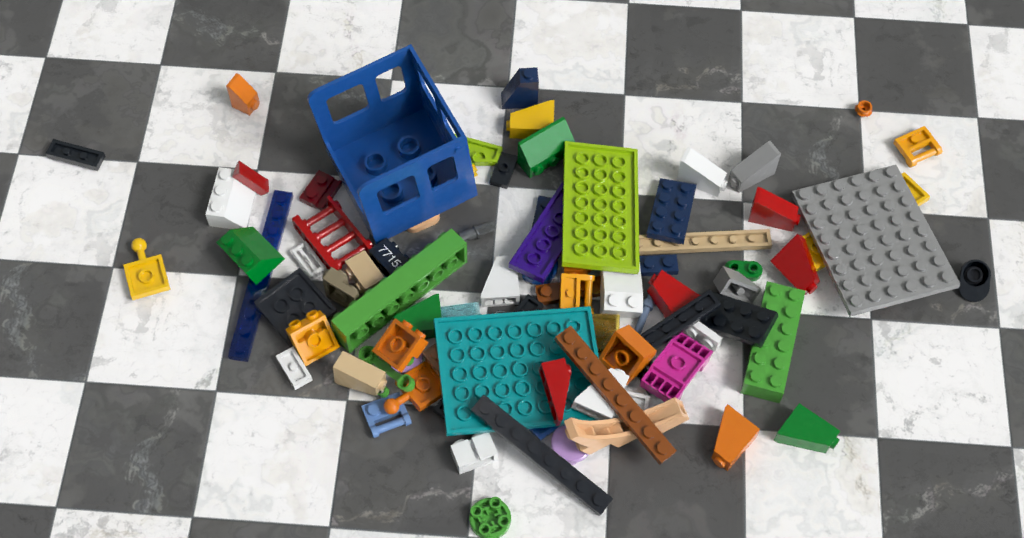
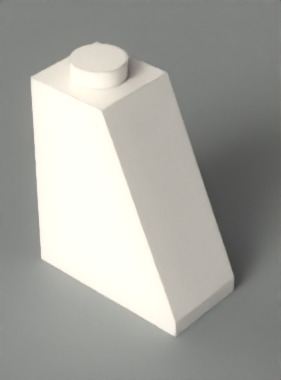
M687 147L680 162L677 181L697 184L696 189L718 197L720 191L725 190L728 183L725 180L727 175L725 171L692 148Z
M504 254L496 256L481 293V308L520 304L517 271L508 268L509 262L514 255Z
M610 368L611 374L625 388L629 375H626L621 369ZM592 384L575 398L571 407L597 420L612 419L615 412Z

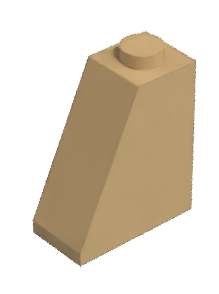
M342 351L333 366L334 381L338 385L377 396L378 392L383 391L387 384L385 371L345 351Z

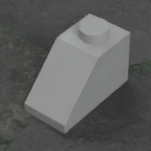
M722 266L713 280L720 294L751 304L761 291L759 286L740 272Z

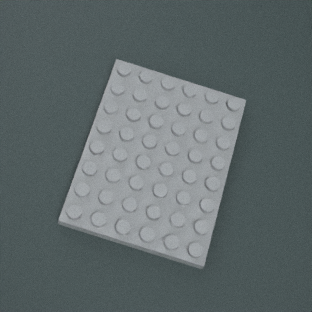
M897 165L792 191L791 196L796 206L799 207L798 211L849 317L959 288L960 282Z

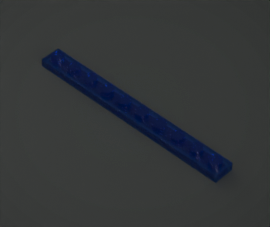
M274 190L262 236L277 251L280 248L294 197L293 192ZM273 270L257 285L249 278L228 353V358L231 360L249 361L261 317L260 311L254 306V301L268 291Z

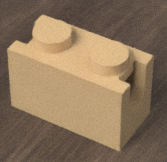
M365 250L345 261L347 268L344 271L350 280H354L355 288L360 294H364L370 288L373 289L384 278Z

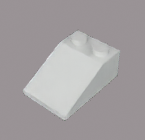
M639 270L638 274L601 271L600 316L639 318L643 313L641 270Z

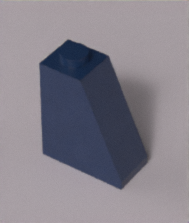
M537 67L518 69L501 92L502 109L528 108L538 104L539 78Z

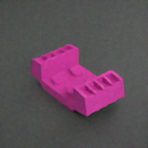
M680 333L671 339L641 379L640 387L663 402L674 397L680 400L683 391L699 371L702 372L713 351L693 340L690 336Z

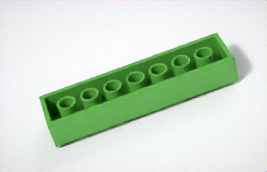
M452 228L447 232L441 233L437 240L433 243H428L420 253L411 256L407 263L403 266H398L390 276L382 278L373 289H368L361 298L352 301L348 308L334 315L331 324L337 341L349 354L394 320L396 314L408 309L468 262L467 243Z

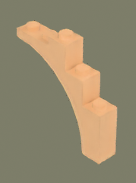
M675 397L657 406L643 410L661 433L689 420L682 401ZM571 417L564 421L567 437L575 441L580 451L589 455L610 444L619 448L637 439L620 417L596 421L578 420Z

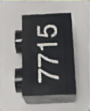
M387 238L368 250L369 257L386 277L390 276L398 266H403L410 259L408 255H403L399 251V247L395 242H390Z

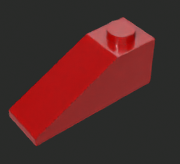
M565 358L541 363L539 367V373L555 426H559L563 420L569 381L572 375L571 367L569 364H566Z

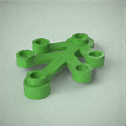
M363 346L359 350V359L371 365L374 364L377 368L385 371L387 375L397 381L398 388L403 392H410L414 389V379L408 374L401 375L386 361L379 359V356L372 351L373 346ZM412 357V359H411L410 362L407 364V366H410V365L413 364V362H414V357ZM385 386L384 392L381 393L379 391L377 395L381 398H386L390 390Z

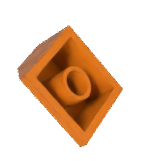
M627 325L614 332L599 359L608 369H621L626 375H629L626 383L628 385L648 366L657 350L630 325Z

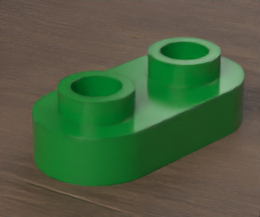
M731 260L725 264V267L730 269L735 267L737 269L735 271L740 272L750 281L759 280L763 272L762 266L755 261Z

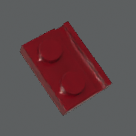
M318 170L300 195V202L322 211L328 206L327 196L330 195L333 199L342 186V181H338L335 177Z

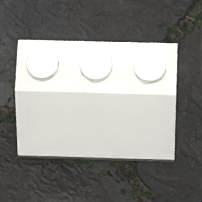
M218 168L205 214L209 226L227 229L246 228L248 226L256 192L232 177L235 169Z

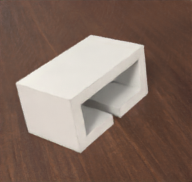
M478 433L473 435L471 440L460 439L455 441L453 445H450L451 454L459 474L498 461V452L490 433Z

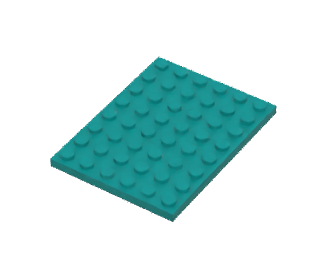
M591 306L434 318L433 323L446 436L495 432L470 412L483 394L526 429L557 427L553 420L539 373V367L541 363L565 358L566 364L570 365L572 375L570 376L563 420L559 426H566L564 421L571 417L578 420H597L571 408L575 398L586 390L591 383L554 340L558 334L572 326L599 358Z

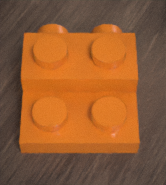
M395 318L372 351L402 373L412 357L418 359L429 342L425 340L426 335L418 329L415 332L411 330L413 325L406 320L400 322Z

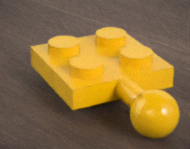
M142 238L134 239L131 243V248L137 253L138 261L123 265L132 300L171 290L162 255L159 254L146 258V241Z

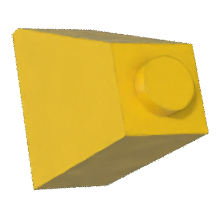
M554 100L510 113V120L506 121V131H510V138L525 139L553 123Z

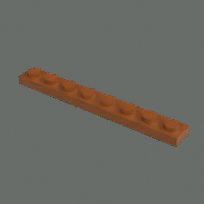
M569 326L555 337L554 340L659 465L676 453L677 450L572 326Z

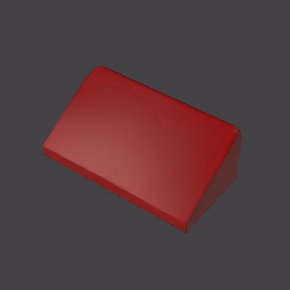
M241 161L237 162L232 177L261 196L269 192V180Z

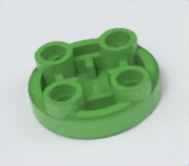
M499 497L479 500L470 509L469 521L471 529L480 538L502 537L511 525V513L508 506Z

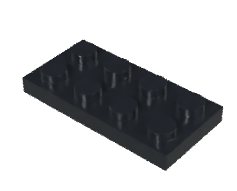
M712 292L721 303V307L699 322L716 334L762 348L779 316L778 313Z

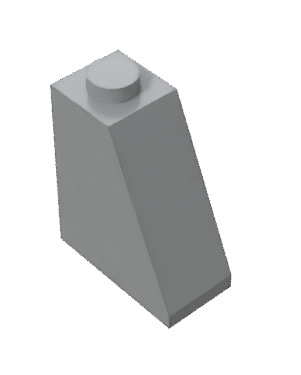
M771 141L766 142L731 169L728 179L730 185L740 193L774 175L781 153Z

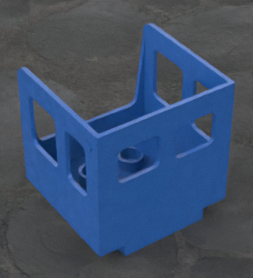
M411 44L320 86L309 93L307 100L327 154L376 244L385 238L389 239L478 195L467 137ZM399 66L405 88L387 98L381 99L375 80L376 77ZM425 82H426L428 88L430 89L431 93L433 94V97H432V95L430 94L429 90L427 89V87H426V85H425ZM361 84L368 105L338 121H333L327 106V100ZM447 120L449 121L451 127L453 128L454 132L456 133L457 138H456L455 134L453 133L452 129L450 128V126H449Z

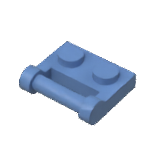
M399 392L361 406L373 438L379 437V434L399 426L412 424L404 403L400 405L398 412L395 414H388L384 411V402L389 398H398L401 396ZM400 414H401V416H402V417H400V418H397V419H395V420L389 421V422L384 423V424H382V425H379V426H376V425H375L376 423H379V422L384 421V420H386V419L392 418V417H394V416H397V415H400Z

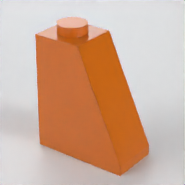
M728 404L721 418L712 454L714 463L727 471L757 438L760 431L756 425Z

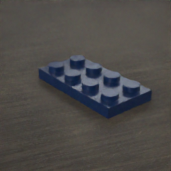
M660 178L646 238L684 245L697 184Z

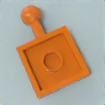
M426 360L405 373L414 379V389L410 392H403L400 389L403 394L396 399H387L384 402L383 408L386 413L395 414L398 412L400 405L409 400L421 412L442 398L440 378Z

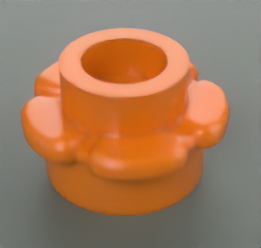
M866 100L860 101L855 106L857 115L860 117L870 116L872 114V104Z

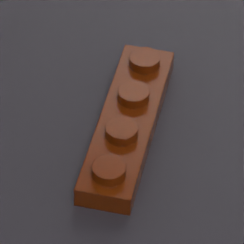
M601 276L595 277L592 298L600 297ZM580 281V300L585 299V281ZM560 282L536 285L535 293L537 300L544 305L559 303Z

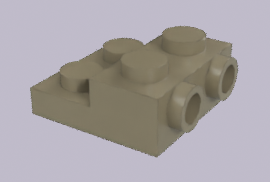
M333 267L324 272L322 280L326 297L345 309L348 308L352 301L360 298L358 290L354 286L349 285L345 272L336 270Z

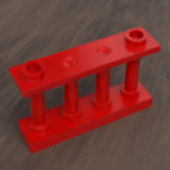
M329 195L327 196V208L307 220H302L299 215H296L292 218L294 229L309 244L327 269L333 267L336 270H341L346 260L364 250L369 255L368 250L374 246L369 239L363 237L345 215L340 203L337 200L334 201ZM332 213L339 219L318 233H312L310 230V226ZM342 226L349 232L329 246H323L320 243L321 239ZM353 239L360 245L340 259L334 260L331 256L333 251Z

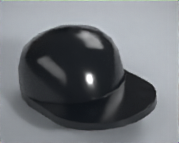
M978 259L969 260L961 267L959 291L967 301L979 302L989 293L991 271L984 261Z

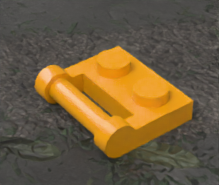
M925 126L898 137L893 142L910 168L916 166L922 160L933 155L938 156L943 152L942 147ZM928 145L931 147V149L916 156L912 154Z
M561 273L559 309L580 307V281H585L584 307L591 306L592 314H594V308H592L593 282H595V275Z

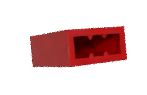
M757 187L748 222L792 232L794 226H798L801 215L797 214L799 207L761 187Z
M796 234L770 261L797 289L805 290V295L817 289V284L820 280L805 238L802 235Z
M663 270L658 275L654 273L648 281L650 286L647 292L665 318L700 296Z

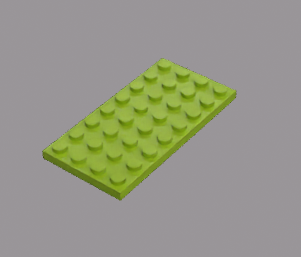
M565 141L562 267L630 274L639 273L638 149Z

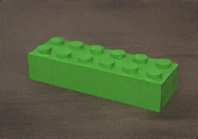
M767 281L760 307L776 311L779 316L762 348L751 345L741 394L780 403L786 386L805 290Z

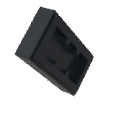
M501 152L490 178V185L504 189L508 188L518 156Z

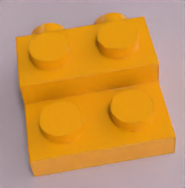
M320 310L308 312L306 318L301 321L293 320L289 323V327L285 329L305 366L340 347L325 314Z

